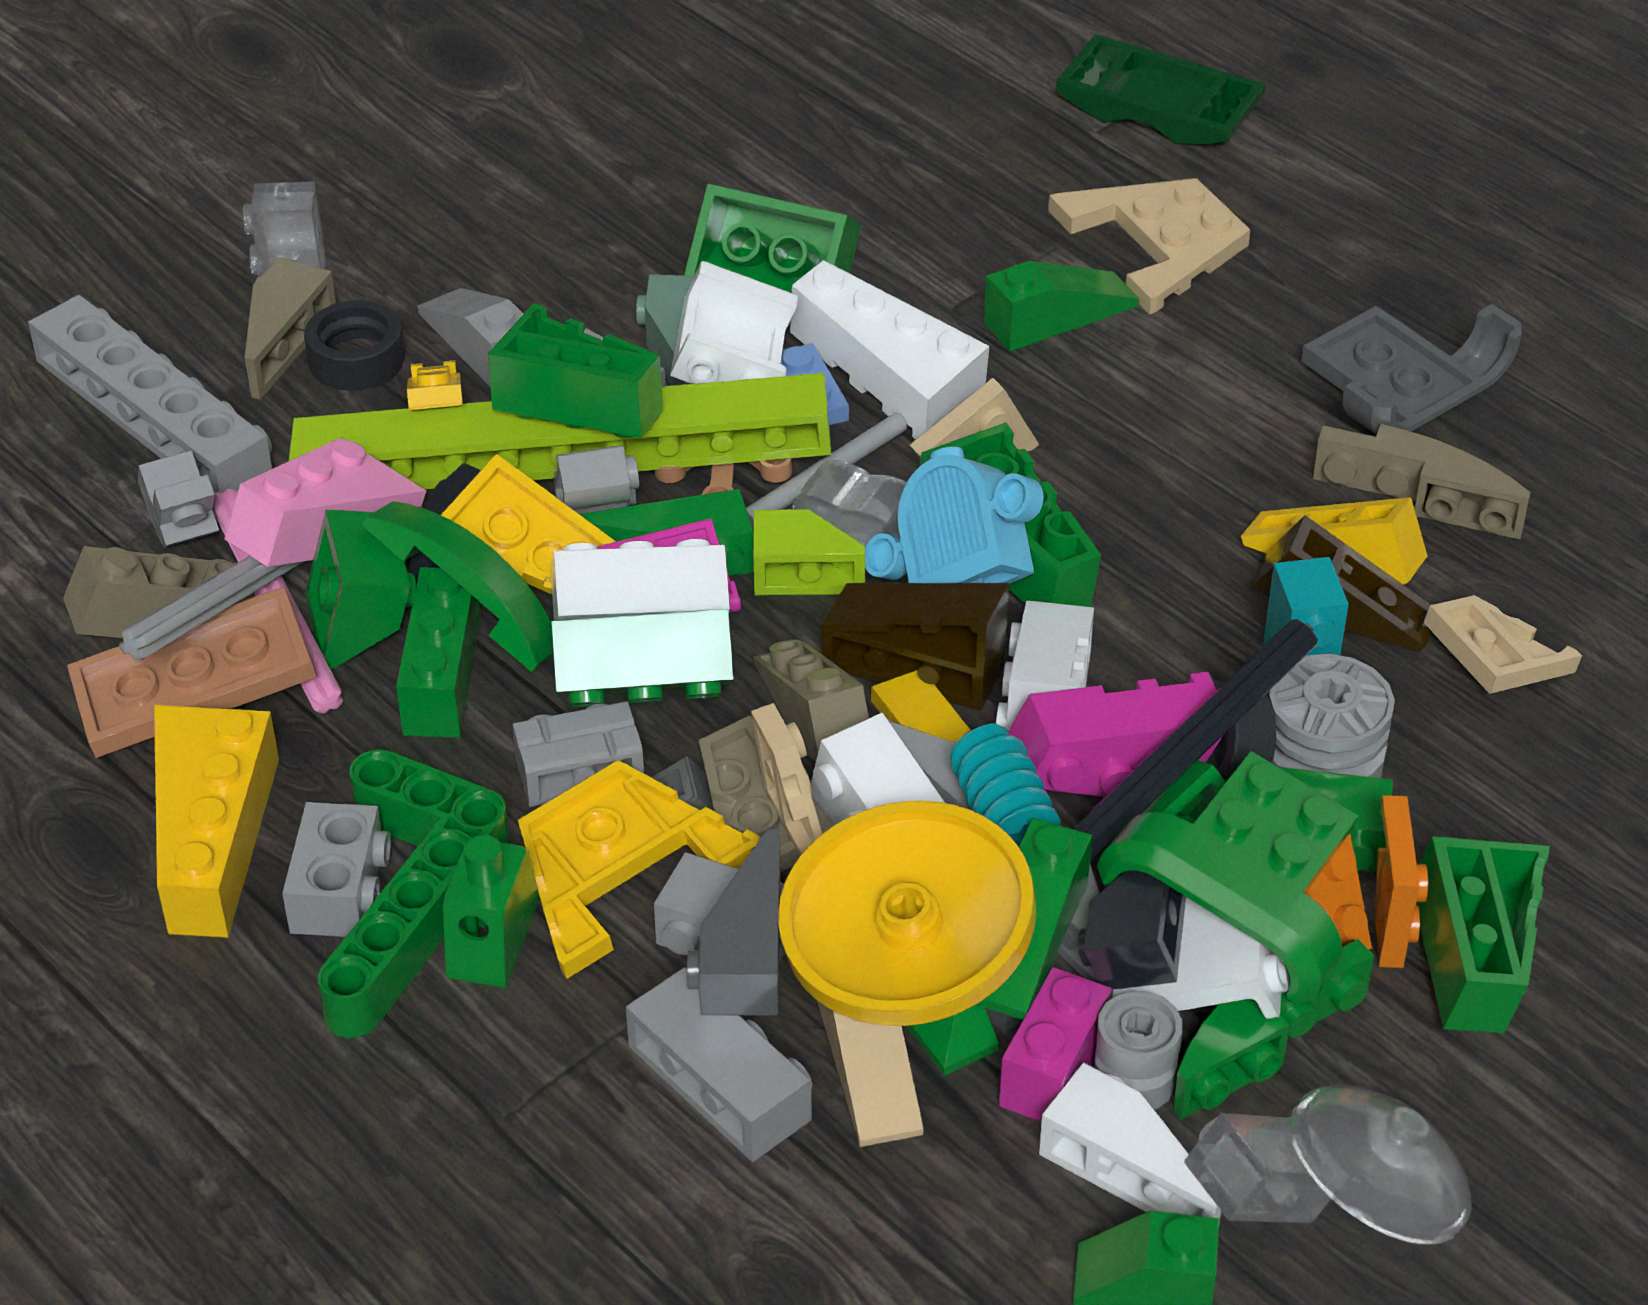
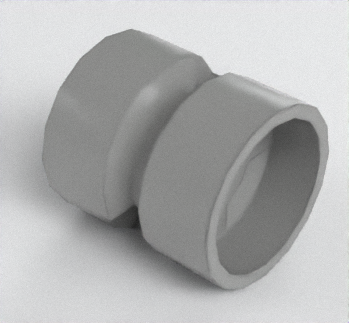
M1130 991L1118 994L1106 1002L1098 1017L1094 1068L1104 1074H1112L1122 1079L1129 1087L1139 1091L1154 1110L1170 1100L1176 1087L1178 1053L1180 1052L1182 1037V1019L1176 1007L1164 997L1151 992Z

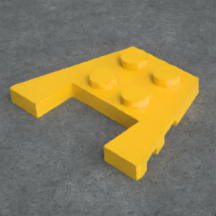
M620 760L615 761L518 820L525 847L530 853L537 889L558 962L566 979L614 950L609 934L585 907L586 905L684 845H688L699 857L740 869L760 840L759 835L748 829L741 833L725 824L723 816L707 807L699 810L680 800L677 791Z

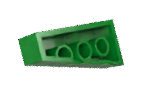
M1006 422L921 452L919 467L930 460V455L938 449L960 447L963 449L964 458L993 466L1006 475L1016 473L1038 481L1044 496L1041 510L1035 518L1024 522L1034 573L1010 583L1009 590L1025 604L1027 600L1091 607L1101 554L1072 513L1062 511L1057 505V492L1049 481L1041 482L1033 471L1034 460L1026 449L1018 450L1014 445V432Z

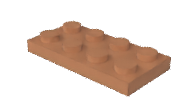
M285 586L230 606L143 660H134L130 653L123 654L120 646L67 665L87 740L95 758L155 737L154 705L232 709L317 678Z

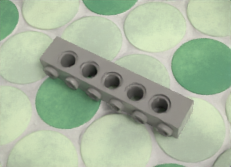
M77 295L28 321L38 363L161 459L192 450L200 476L208 474L214 493H223L228 488L238 492L240 483L272 469L270 459L272 444L268 435L260 426L251 425L236 413L228 402L218 400L206 391L196 378L186 376L173 366L167 356L162 353L157 354L145 345L135 332L125 330L112 320L103 308H96L82 296Z

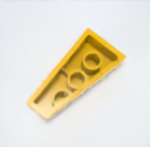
M154 705L157 887L168 934L229 938L279 763L271 712Z

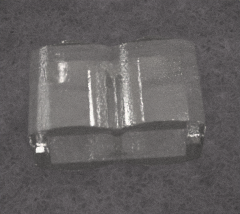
M823 460L793 499V509L811 510L866 547L868 541L879 533L900 537L898 507L907 482L887 475L871 476L863 469L845 461Z

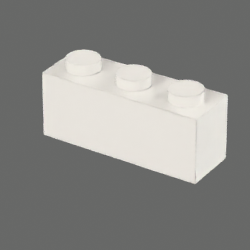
M703 539L684 540L677 543L676 547H654L652 543L647 541H632L622 544L618 549H597V546L594 544L575 543L567 545L563 550L554 551L551 580L554 621L728 609L729 613L730 610L725 545H710L708 541Z

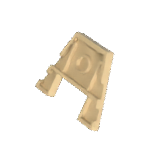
M1197 178L1049 195L1048 211L1070 234L1115 220L1158 263L1129 273L1126 276V285L1139 298L1140 306L1149 315L1163 308L1164 299L1170 294L1181 295L1191 287V279L1202 271L1210 274L1249 246L1250 229Z

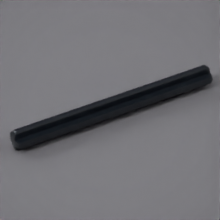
M1299 619L1290 620L1072 828L1073 830L1092 835L1090 863L1112 843L1132 818L1142 814L1316 647L1318 639L1313 633L1314 629L1308 623H1303Z

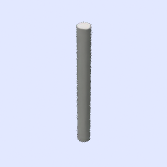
M893 413L832 452L831 455L821 459L746 507L752 529H754V510L785 509L906 431L907 423L903 416L899 413Z

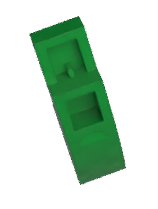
M1359 939L1343 946L1342 957L1335 973L1315 1001L1293 1003L1286 996L1288 991L1281 992L1280 1017L1266 1019L1254 999L1219 1004L1201 1026L1190 1044L1179 1069L1173 1111L1178 1118L1183 1120L1202 1109H1214L1221 1105L1230 1094L1254 1081L1264 1082L1270 1079L1284 1065L1288 1037H1300L1307 1033L1316 1022L1339 1010L1348 1011L1357 1006L1367 995L1369 989L1368 985L1374 958L1370 950Z

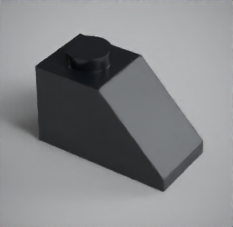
M1125 871L1090 901L1087 926L1080 929L1078 935L1079 953L1083 964L1086 967L1091 966L1099 983L1112 988V990L1177 982L1186 896L1152 875L1141 871Z

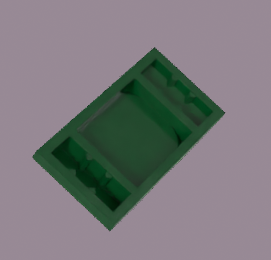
M1095 34L1056 80V91L1074 105L1102 122L1129 119L1141 126L1157 129L1175 144H1213L1229 141L1265 93L1266 84Z

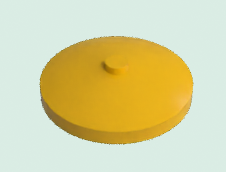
M904 801L876 806L844 819L820 835L798 858L787 877L780 897L778 925L782 944L792 971L802 986L817 1001L827 1008L857 1021L885 1026H908L929 1023L956 1015L984 1000L1011 976L1027 952L1033 936L1037 911L1036 897L1030 870L1024 855L1012 838L997 824L972 810L957 805L934 801Z

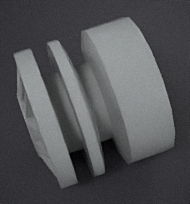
M1334 654L1305 656L1269 693V701L1275 715L1277 737L1272 764L1278 767L1381 778L1395 704L1389 683L1374 668L1351 657Z

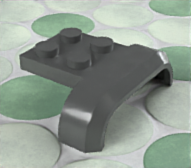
M1490 304L1478 312L1474 329L1465 344L1456 353L1449 356L1384 310L1375 306L1303 345L1301 362L1343 391V407L1347 415L1375 435H1377L1380 424L1413 431L1487 389L1506 372L1514 360L1520 345L1522 335L1521 322L1494 304Z

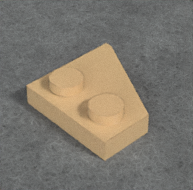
M992 378L911 443L910 446L920 459L921 452L1005 422L1014 432L1013 443L1018 450L1026 449L1028 452L1035 449L1039 443L1004 388Z
M1475 595L1430 605L1424 620L1425 625L1489 694L1575 673L1582 657L1576 649L1568 645L1562 652L1557 653L1533 640L1537 628L1518 618L1503 614L1496 606Z
M772 703L751 711L764 790L799 856H801L822 835V831L812 800L811 783L801 762V758L807 755L803 738L794 722L784 723L775 704Z

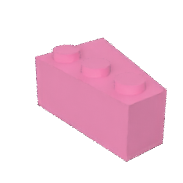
M341 437L240 483L225 540L267 567L309 561L314 558L325 509L375 512L392 501L422 507L426 490L367 454L359 444Z

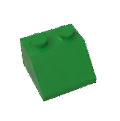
M325 509L305 597L315 641L330 669L336 668L398 631L405 607H412L414 595L416 594L414 574L407 573L405 561L398 558L361 526L364 519L373 512Z

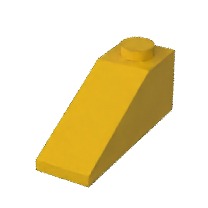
M1411 497L1261 511L1241 535L1244 546L1267 554L1268 550L1306 515L1403 585L1411 580L1427 558V552Z

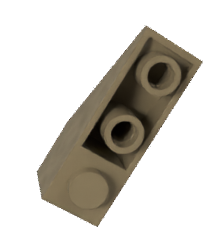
M84 546L63 599L76 634L123 638L122 631L236 563L223 559L203 560L185 558L171 553L159 555L132 552L118 547L105 549ZM253 593L238 601L237 603L254 598Z
M800 640L781 641L773 644L769 648L770 652L753 657L754 665L787 724L794 722L797 725L805 744L806 754L815 762L821 740L869 719L863 685L806 642Z

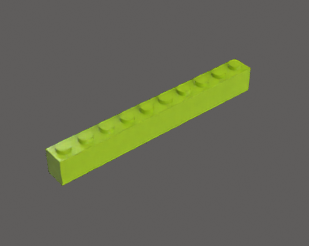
M825 373L662 386L663 412L642 438H622L611 432L585 427L570 428L563 423L539 418L524 419L517 417L513 413L492 410V401L417 410L406 408L294 418L289 461L342 437L345 440L359 444L367 454L426 490L434 489L441 480L446 479L463 463L482 470L496 454L532 480L554 479L556 454L623 445L625 457L634 455L638 471L659 470V467L670 466L684 468L831 455Z

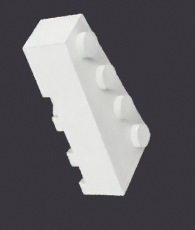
M823 260L792 285V294L797 295L798 300L796 310L791 318L790 333L804 345L813 343L823 361L831 368L840 366L850 375L849 383L859 392L869 391L883 403L882 411L887 416L893 413L901 414L906 423L913 429L912 437L915 440L986 383L990 346Z

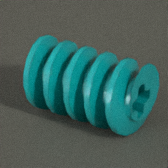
M992 723L979 726L962 736L950 752V766L958 778V784L965 794V799L970 809L997 824L1012 838L1018 847L1032 818L1060 826L1061 820L1055 809L1052 808V801L1044 790V784L1036 773L1034 763L1027 756L1028 750L1023 741L1010 736L1005 727Z

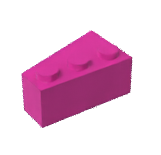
M1209 672L1190 674V683L1159 687L1155 678L1137 681L1136 690L1105 693L1102 685L1030 694L1008 733L1010 736L1023 741L1028 750L1027 756L1031 758L1036 767V773L1044 784V790L1106 797L1205 703L1217 689ZM1220 739L1198 760L1207 762Z

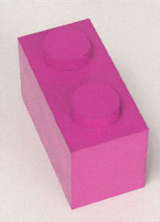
M1055 967L1052 968L1002 1058L1000 1107L1042 1122L1043 1113L1082 1063L1092 1067L1095 1062L1098 1017L1105 1003L1111 1000L1112 988Z

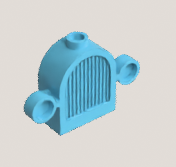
M960 447L941 448L930 455L931 459L922 464L912 474L904 487L898 507L900 537L879 533L873 536L865 547L866 570L872 576L887 580H897L907 572L909 583H1012L1034 573L1024 522L1032 520L1040 512L1044 498L1043 490L1039 482L1033 478L1016 473L1006 475L993 466L964 458L963 449Z

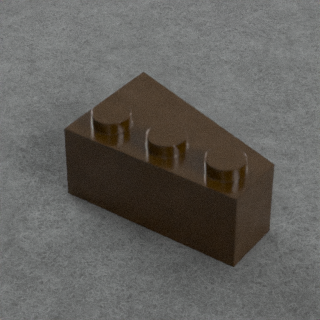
M846 583L822 624L821 654L849 675L878 683L918 670L919 678L927 684H934L948 702L981 711L1004 668L1010 583Z

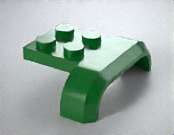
M1251 751L1194 824L1167 813L1148 812L1137 815L1125 825L1103 852L1097 867L1102 883L1106 886H1109L1119 877L1120 873L1125 871H1141L1152 875L1263 944L1282 960L1290 976V987L1286 994L1288 1000L1293 1003L1315 1001L1335 973L1342 957V942L1339 932L1327 912L1305 893L1350 834L1358 819V815Z

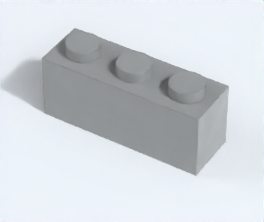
M684 967L626 1006L629 1048L750 1161H756L811 1121L812 1081L803 1065L794 1058L787 1059L769 1043L763 1030L752 1020L744 1021L739 1015H701L700 989H688L687 968Z

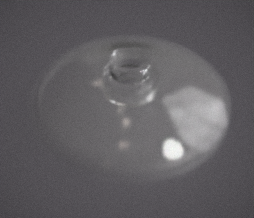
M1353 1085L1317 1087L1306 1093L1294 1108L1290 1118V1134L1300 1161L1319 1187L1352 1216L1388 1236L1417 1244H1439L1446 1242L1457 1235L1466 1224L1471 1213L1472 1201L1464 1169L1439 1131L1416 1110L1395 1098Z

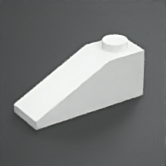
M1082 1063L1042 1115L1039 1155L1145 1212L1157 1211L1219 1218L1220 1223L1223 1197L1143 1095L1129 1087L1119 1077L1112 1074H1104Z

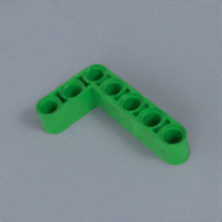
M381 749L370 750L360 754L353 760L350 766L354 805L378 806L381 831H389L392 837L415 845L417 848L323 964L318 973V987L325 1024L330 1032L343 1038H358L370 1033L377 1027L444 940V897L466 842L478 835H490L497 838L501 843L510 844L506 805L501 795L493 790L420 762Z

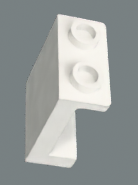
M701 261L684 298L670 376L692 384L786 376L787 369L784 365L780 364L784 335L796 310L798 296Z
M1186 897L1177 982L1113 990L1112 998L1118 994L1130 991L1151 992L1164 997L1176 1007L1177 1011L1244 999H1254L1265 1018L1269 1019L1280 1017L1281 992L1288 991L1289 974L1285 964L1272 950Z

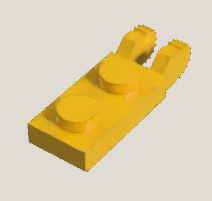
M455 360L443 361L444 366L423 367V363L411 364L412 378H408L407 382L409 410L463 405L460 373H456Z

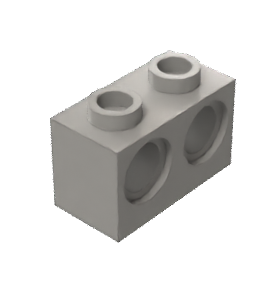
M306 802L282 893L290 934L346 937L379 896L381 884L377 874L379 867H388L391 855V835L389 831H381L378 806Z

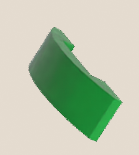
M395 501L385 505L364 519L361 526L402 561L421 551L500 620L489 636L529 671L533 672L554 656L552 623L541 603L511 565L476 535L444 516L421 507Z

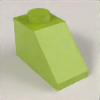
M809 509L754 510L755 595L840 594L846 583H865V546Z

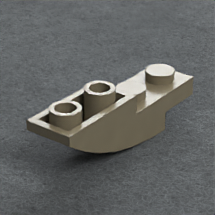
M1380 424L1376 437L1323 425L1318 438L1313 479L1397 498L1411 497L1412 501L1416 502L1415 513L1417 517L1521 539L1531 492L1499 469L1463 450L1427 436Z

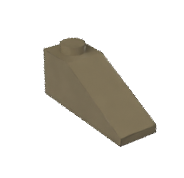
M278 257L265 273L256 279L252 290L245 350V363L251 398L258 400L263 398L306 348L304 332L307 322L319 310L336 303L332 271Z

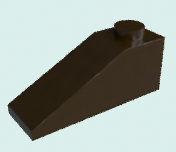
M1306 515L1268 550L1253 584L1255 588L1268 597L1270 596L1274 563L1330 557L1348 601L1344 631L1416 652H1420L1426 647L1431 630L1425 625L1424 620L1431 604Z

